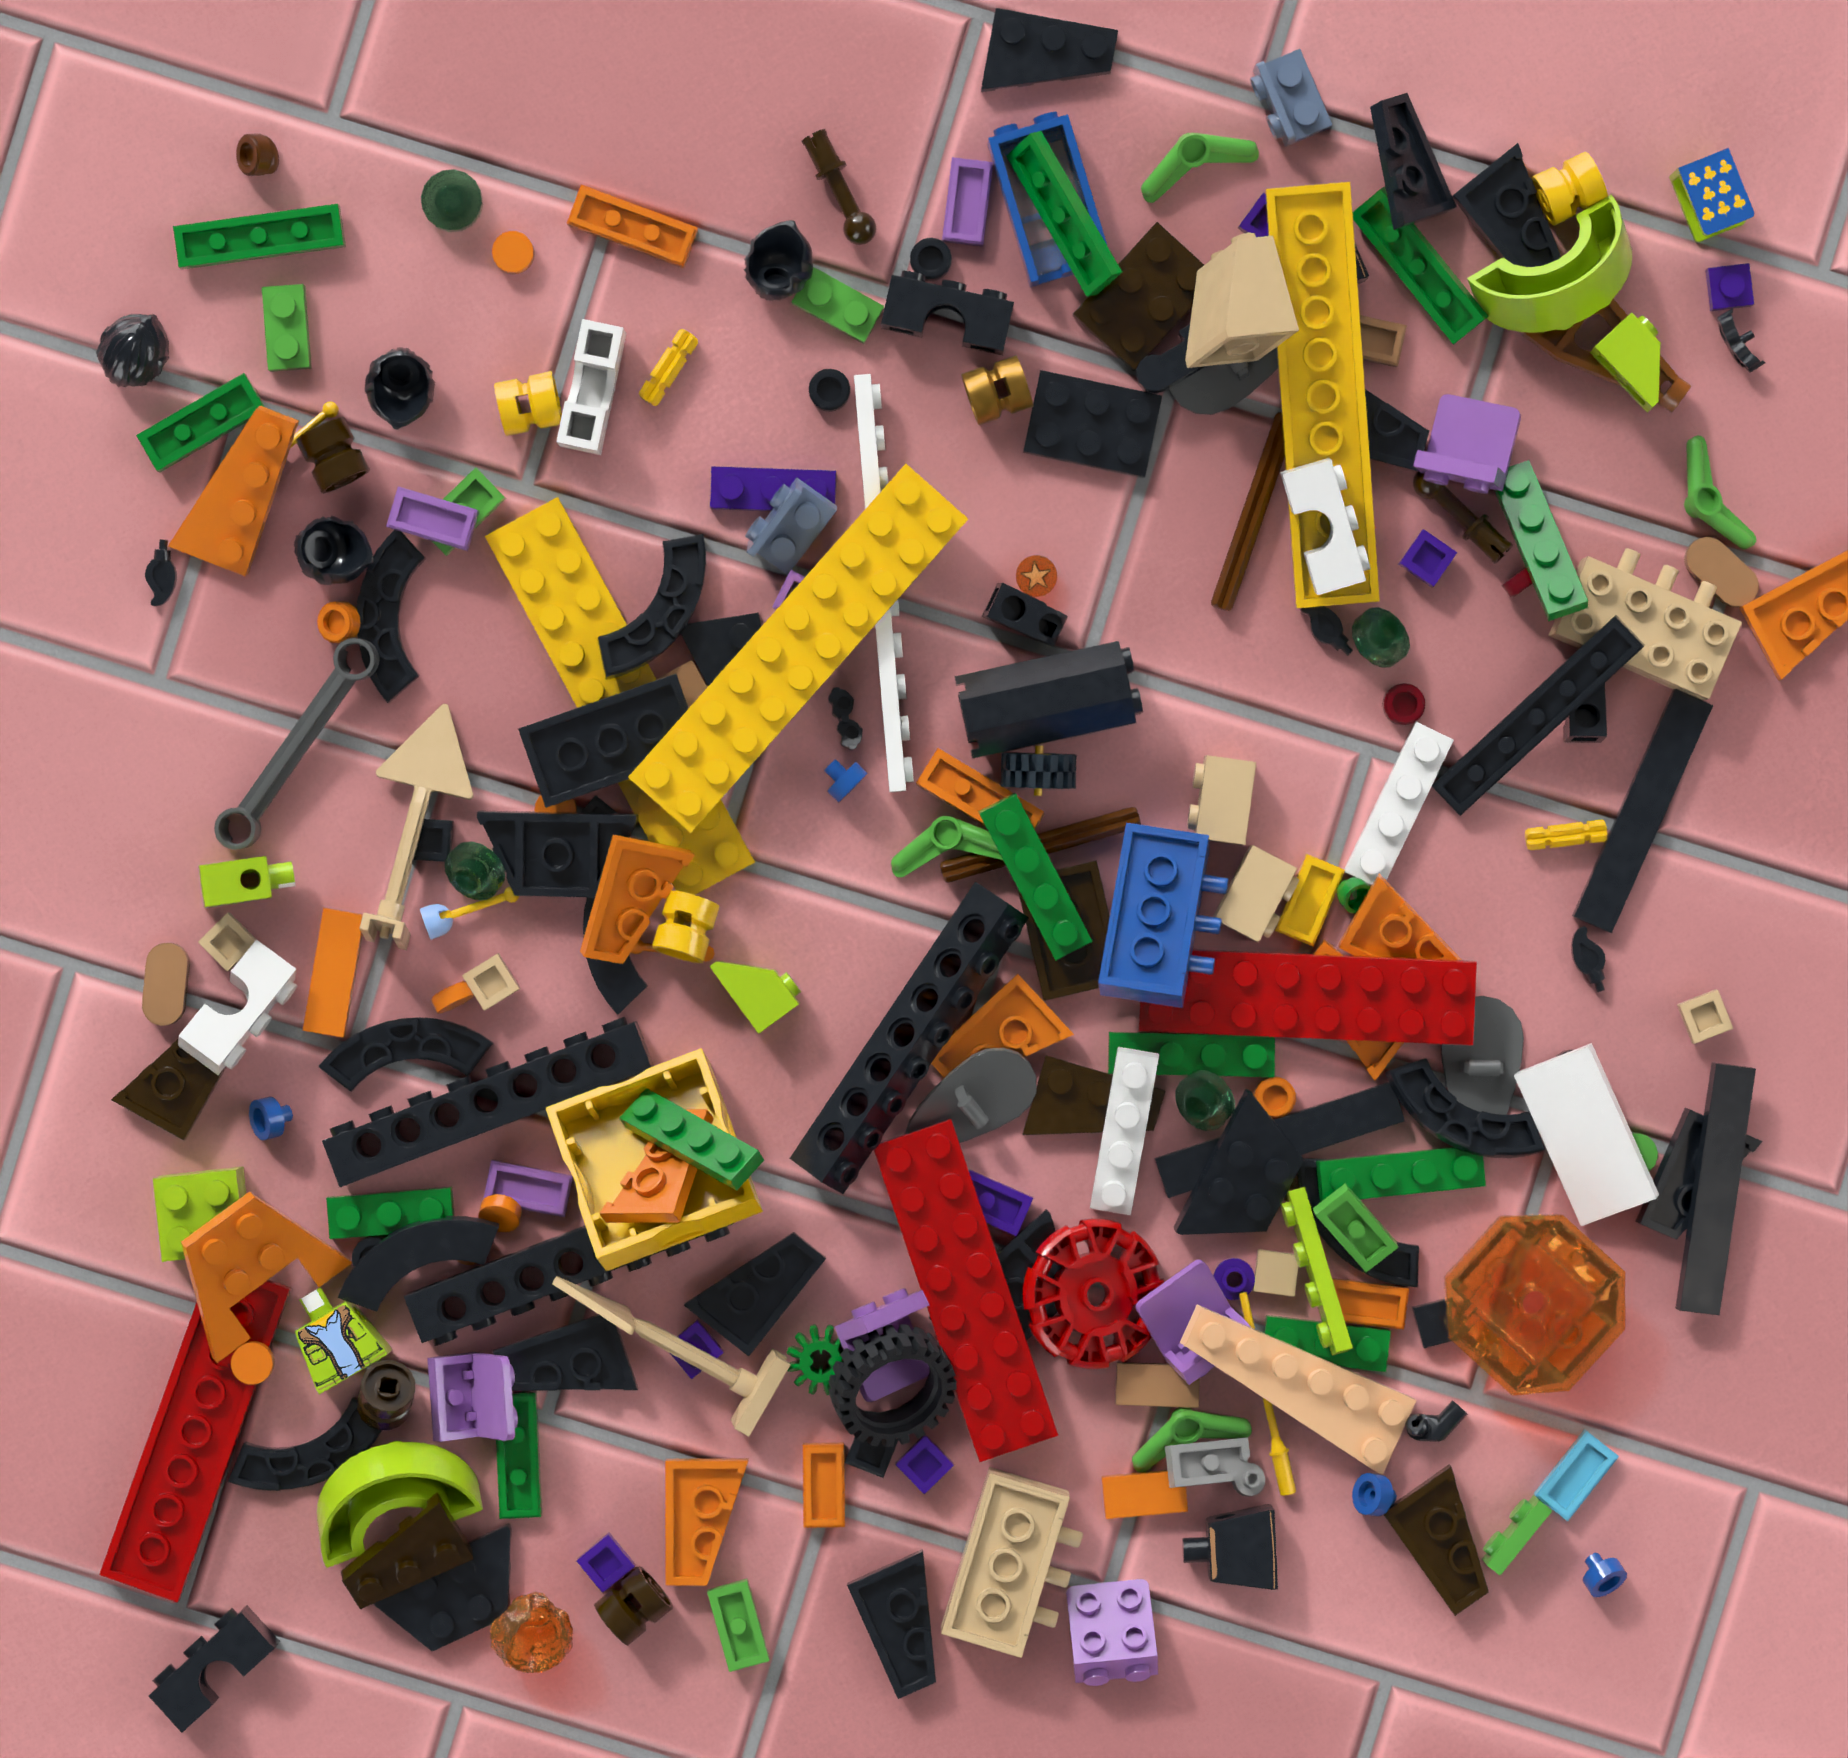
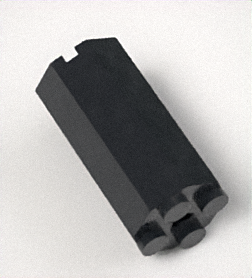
M1119 641L955 676L956 686L965 685L966 690L959 692L958 698L968 743L977 742L978 746L977 749L970 751L972 759L1135 724V715L1143 713V707L1138 688L1130 689L1127 674L1134 672L1130 648L1121 649Z

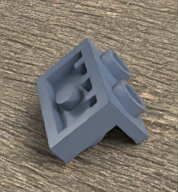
M1301 49L1267 63L1262 61L1255 65L1253 70L1255 76L1250 78L1251 85L1259 101L1266 100L1271 115L1266 116V119L1275 139L1282 138L1285 147L1332 127L1331 120Z
M796 478L790 487L783 484L770 502V505L774 507L765 520L759 516L745 535L749 539L746 553L752 557L758 553L787 575L837 511V506L799 478Z

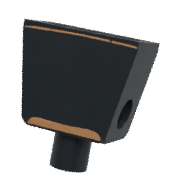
M1271 1504L1207 1517L1206 1537L1182 1538L1183 1562H1207L1210 1581L1270 1590L1278 1589L1275 1510Z

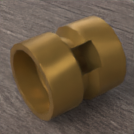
M1017 355L995 362L991 371L980 367L961 374L965 391L978 425L999 419L1003 410L1013 414L1034 407ZM1003 379L1009 396L999 399L994 382Z

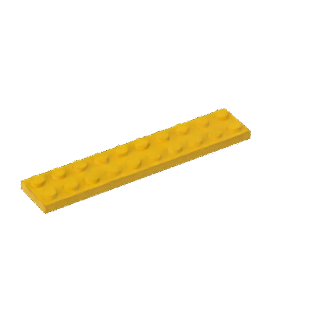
M1350 182L1265 189L1268 235L1274 237L1299 331L1277 346L1286 470L1326 458L1332 460L1333 466L1341 465L1347 484V489L1341 490L1345 507L1353 506L1359 529L1352 531L1356 547L1364 545L1370 564V569L1364 571L1366 581L1317 595L1313 588L1303 552L1316 549L1327 541L1330 535V522L1324 513L1316 510H1309L1294 515L1291 512L1288 501L1296 608L1379 602Z
M905 464L628 778L692 833L968 521V518L910 466Z
M558 497L485 536L577 708L656 681V677L649 664L623 676L605 679L597 639L599 636L610 634L625 627L627 623ZM630 779L618 783L634 814H639L638 821L649 842L689 849L695 854L687 867L683 866L672 884L676 891L696 895L756 863L722 799L694 831L690 833Z

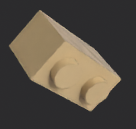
M1206 755L1204 756L1203 764L1196 763L1193 788L1200 789L1198 805L1190 804L1187 829L1194 830V833L1209 835V841L1245 845L1256 762Z
M1250 845L1213 917L1221 918L1223 925L1255 942H1259L1262 935L1269 938L1280 918L1279 915L1274 913L1281 899L1289 901L1299 882V879L1294 877L1297 868L1254 845Z

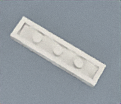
M1418 722L1414 723L1344 868L1345 873L1360 878L1370 885L1373 884L1379 873L1387 880L1454 741L1453 739Z
M1118 1047L1090 1209L1131 1215L1159 1060L1158 1053Z

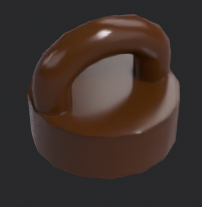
M245 134L241 137L236 149V159L243 174L247 176H261L274 173L279 166V154L274 142L262 134Z

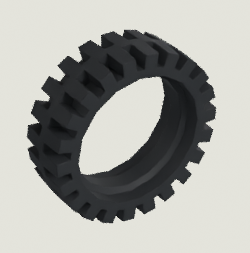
M900 1324L898 1331L895 1330L893 1325L883 1326L882 1335H879L877 1330H873L867 1333L868 1341L864 1342L860 1337L854 1340L852 1343L855 1350L852 1351L845 1348L840 1354L844 1362H835L832 1368L835 1375H830L829 1385L831 1387L829 1395L835 1411L846 1430L851 1435L854 1434L855 1438L862 1443L867 1440L869 1445L878 1447L880 1441H882L885 1447H893L895 1438H898L901 1445L910 1442L909 1435L912 1433L916 1435L917 1439L924 1436V1426L927 1425L931 1429L935 1428L939 1424L936 1415L945 1417L949 1411L946 1403L953 1404L955 1398L953 1390L957 1389V1382L950 1360L934 1336L929 1332L926 1334L919 1327L915 1326L911 1330L909 1325ZM902 1359L921 1360L928 1364L929 1375L925 1385L909 1402L897 1409L884 1412L863 1411L857 1407L856 1397L862 1383L875 1370L887 1363Z

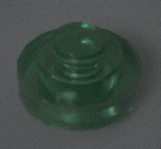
M455 169L442 170L431 176L424 185L421 194L422 210L429 222L438 229L447 232L463 231L471 227L480 217L483 208L482 192L477 182L467 173Z
M1380 607L1369 608L1355 619L1352 626L1353 640L1359 653L1372 664L1382 668L1393 667L1407 656L1410 649L1408 633L1401 621L1390 611Z
M472 841L462 842L448 854L445 860V873L449 882L458 892L468 898L488 900L500 890L505 881V870L500 859L483 844Z
M1206 1070L1193 1071L1180 1081L1176 1088L1175 1101L1179 1112L1188 1123L1197 1129L1204 1131L1217 1130L1229 1121L1235 1110V1099L1231 1089L1215 1073Z

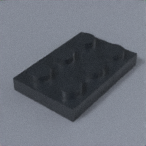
M1040 370L1033 403L1034 407L1031 412L1023 453L1145 478L1162 395Z

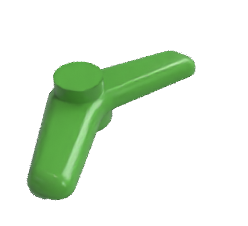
M1201 133L1183 134L1142 184L1141 192L1143 198L1149 203L1157 201L1192 167H1198L1204 163L1255 162L1259 157L1257 145L1251 140Z
M1699 435L1692 437L1686 443L1688 497L1685 499L1684 507L1687 514L1693 518H1700L1739 548L1748 549L1756 543L1755 534L1722 503V496L1719 490L1713 486L1705 439Z
M942 816L937 818L930 827L897 853L891 860V867L896 877H904L950 849H957L1000 860L1003 859L988 830L951 816Z
M1178 1407L1172 1412L1170 1420L1133 1455V1466L1137 1472L1147 1471L1166 1456L1165 1446L1190 1444L1196 1442L1199 1438H1247L1252 1433L1251 1424L1247 1419L1241 1417L1193 1411L1191 1408Z

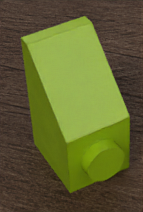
M1631 312L1590 353L1648 413L1659 402L1661 342L1656 338L1658 331L1654 325L1641 315L1637 318Z
M716 961L709 966L758 1034L800 1004L795 996L801 993V990L787 972L780 976L775 969L724 961Z

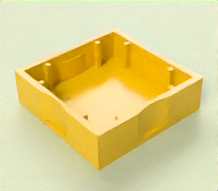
M702 1048L648 1068L625 1082L601 1086L546 1107L563 1161L568 1166L575 1180L578 1205L596 1258L606 1272L763 1212L751 1176L736 1191L697 1169L679 1223H606L599 1214L607 1202L613 1203L623 1189L620 1182L628 1171L635 1172L646 1156L644 1147L648 1140L625 1128L619 1119L646 1088L683 1109H708L714 1118L712 1125L737 1138L711 1063Z

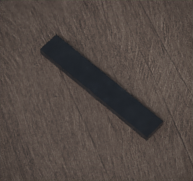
M1615 615L1436 780L1432 787L1461 816L1635 656L1645 644Z
M1678 689L1672 690L1610 829L1607 840L1601 849L1572 914L1573 917L1606 932H1613L1713 705Z
M1711 1063L1675 1307L1679 1311L1720 1315L1756 1069L1752 1067Z
M1389 1082L1274 1119L1301 1155L1405 1121L1398 1098ZM1220 1137L1155 1158L1168 1198L1193 1190Z

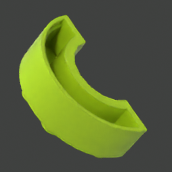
M1609 195L1575 215L1580 228L1579 238L1572 249L1560 259L1544 266L1523 267L1514 265L1503 257L1468 277L1467 280L1474 299L1489 316L1486 319L1508 330L1537 333L1567 330L1574 324L1607 307L1623 287L1632 266V247L1620 208L1614 197Z
M393 1441L389 1444L370 1448L349 1458L329 1477L320 1493L317 1504L320 1547L326 1568L358 1557L365 1552V1532L376 1517L391 1509L406 1506L425 1509L427 1507V1500L437 1492L454 1520L483 1510L478 1478L474 1471L454 1453L435 1445L420 1442Z

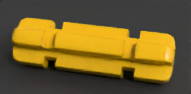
M680 329L671 341L673 346L666 349L650 374L651 380H646L639 391V396L653 406L659 405L666 394L664 389L666 387L670 388L687 361L686 355H691L698 344V339L687 330Z
M1601 819L1587 821L1584 825L1582 822L1551 825L1547 826V829H1543V827L1528 828L1525 830V843L1528 850L1546 849L1547 845L1550 848L1581 845L1585 844V841H1589V843L1604 842L1607 840L1608 835L1605 821Z

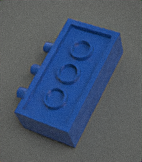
M1126 823L1098 981L1100 995L1183 1008L1189 971L1213 974L1215 967L1214 958L1192 955L1196 931L1220 934L1222 925L1221 918L1199 915L1202 892L1226 894L1229 882L1228 878L1206 875L1210 851L1209 835Z

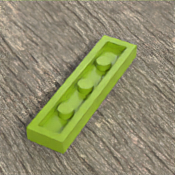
M1305 1187L1288 1191L1285 1196L1286 1202L1281 1204L1282 1215L1287 1228L1293 1226L1298 1242L1293 1244V1251L1299 1268L1306 1267L1310 1280L1309 1283L1305 1284L1308 1302L1311 1308L1318 1307L1322 1323L1316 1326L1323 1348L1330 1347L1332 1355L1347 1352L1353 1347Z

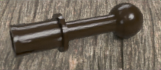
M826 129L812 133V138L807 136L801 141L805 145L818 172L815 177L817 180L826 178L846 218L843 232L847 240L856 245L867 244L875 236L876 223L871 215L860 211L840 171L847 164L845 161H840L827 136Z
M1419 471L1415 474L1413 479L1415 492L1424 499H1435L1467 530L1462 538L1465 541L1470 539L1494 564L1505 556L1503 554L1505 551L1508 552L1513 547V544L1503 537L1487 520L1489 518L1487 514H1483L1478 518L1446 485L1423 480L1424 473Z

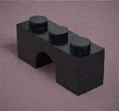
M902 271L901 277L891 276L881 329L922 338L925 322L932 313L942 309L952 310L962 318L965 324L962 347L1003 356L1014 306L1013 301L1006 300V293L992 289H983L982 295L966 291V284L952 280H942V285L925 282V275L911 271Z
M248 1605L239 1613L231 1608L214 1624L219 1630L208 1641L203 1636H200L183 1652L188 1659L176 1669L170 1664L152 1680L157 1687L150 1693L149 1698L181 1733L219 1698L206 1680V1668L209 1663L214 1661L228 1662L244 1677L281 1642Z

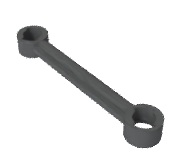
M350 638L337 646L333 656L335 669L239 806L223 811L216 819L215 835L224 847L234 850L244 849L252 846L258 840L261 833L259 819L355 682L367 679L376 672L379 665V653L371 642L364 639ZM352 644L365 646L370 654L369 667L360 674H350L352 669L347 664L349 652L346 651V648ZM231 814L246 816L251 824L250 837L239 844L231 842L233 837L229 833L228 826L230 820L227 819Z

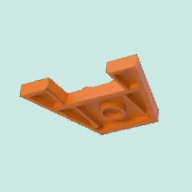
M250 1191L181 1241L210 1352L216 1363L251 1339L230 1308L291 1262L298 1259L318 1287H321L352 1264V1261L346 1255Z

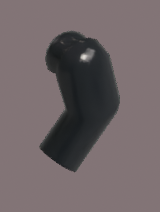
M1452 1400L1439 1415L1418 1413L1411 1415L1406 1421V1429L1409 1436L1417 1441L1440 1442L1445 1440L1468 1414Z

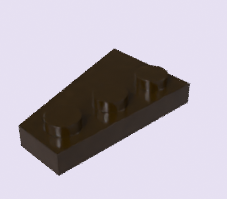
M177 1039L111 1100L176 1137L186 1140L227 1066L219 1075L215 1074L180 1048Z
M1045 1055L1036 1086V1094L1031 1103L1022 1135L1103 1132L1113 1075ZM1153 1088L1146 1131H1154L1165 1094L1163 1089Z
M1449 1464L1390 1506L1384 1516L1456 1616L1489 1593L1468 1526L1463 1503L1456 1486L1454 1473Z
M438 1492L427 1500V1507L414 1518L409 1515L398 1524L399 1530L386 1541H377L341 1570L342 1582L359 1609H363L474 1559L470 1544Z

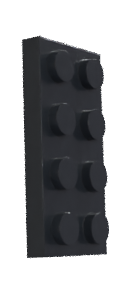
M677 674L518 729L546 808L629 779L628 776L689 709Z

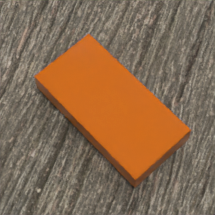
M1332 1278L1345 1323L1404 1330L1409 1295L1408 1287Z
M803 1443V1527H845L844 1443Z
M1167 1470L1101 1476L1105 1519L1188 1512L1186 1486L1169 1488Z

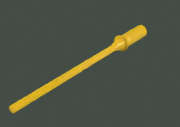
M1241 1292L1239 1297L1244 1319L1251 1328L1255 1329L1247 1292ZM1263 1398L1272 1438L1269 1456H1272L1279 1492L1281 1496L1290 1495L1296 1492V1487L1288 1456L1289 1448L1285 1447L1279 1436L1272 1403Z

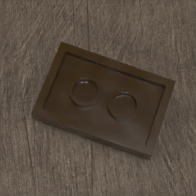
M1158 222L1151 227L1120 261L1118 265L1122 273L1100 293L1089 296L1072 315L1133 371L1138 367L1140 361L1154 350L1192 308L1197 271L1204 266L1197 257Z
M1097 860L1056 870L1092 939V942L1056 961L1018 890L1023 914L1029 917L1026 922V928L1044 1001L1099 988L1098 981L1110 915Z

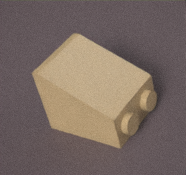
M1255 233L1238 235L1231 239V244L1227 248L1212 254L1211 260L1197 271L1185 359L1187 368L1258 361L1299 331L1273 236L1256 237Z

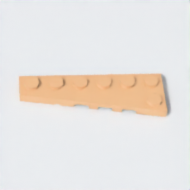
M1198 1304L1180 1341L1185 1347L1381 1475H1383L1406 1425V1421L1416 1403L1414 1398Z

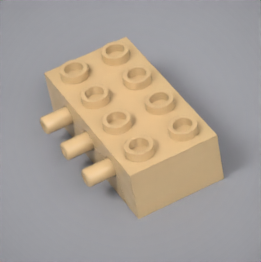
M1629 548L1625 549L1617 568L1590 556L1581 559L1576 572L1587 596L1588 608L1555 619L1548 636L1579 649L1611 618L1617 615L1645 644L1623 668L1669 688L1678 689L1700 700L1709 699L1742 624L1739 620L1709 608L1717 586L1702 581L1694 601L1673 593L1671 589L1679 570L1672 566L1664 565L1656 584L1636 577L1632 574L1640 558V553Z
M992 1467L988 1468L941 1624V1634L1022 1658L1032 1622L1052 1628L1056 1626L1059 1613L1037 1605L1044 1582L1066 1588L1070 1580V1572L1049 1566L1056 1542L1079 1548L1082 1540V1532L1062 1526L1070 1499L1068 1490Z

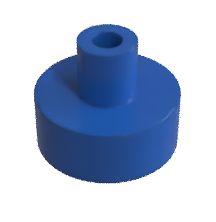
M835 759L824 770L835 781L827 792L839 803L868 773L857 762L846 770Z
M271 1096L254 1100L249 1107L251 1127L255 1135L262 1141L280 1137L284 1132L285 1122H289L293 1118L290 1106H280L278 1101Z
M1372 1473L1361 1475L1356 1480L1352 1492L1353 1504L1356 1510L1363 1515L1370 1516L1384 1515L1390 1506L1395 1503L1397 1497L1390 1480L1386 1476Z
M1593 1553L1585 1560L1589 1570L1583 1577V1583L1593 1597H1602L1610 1594L1619 1588L1627 1578V1572L1617 1558L1603 1560L1599 1553Z

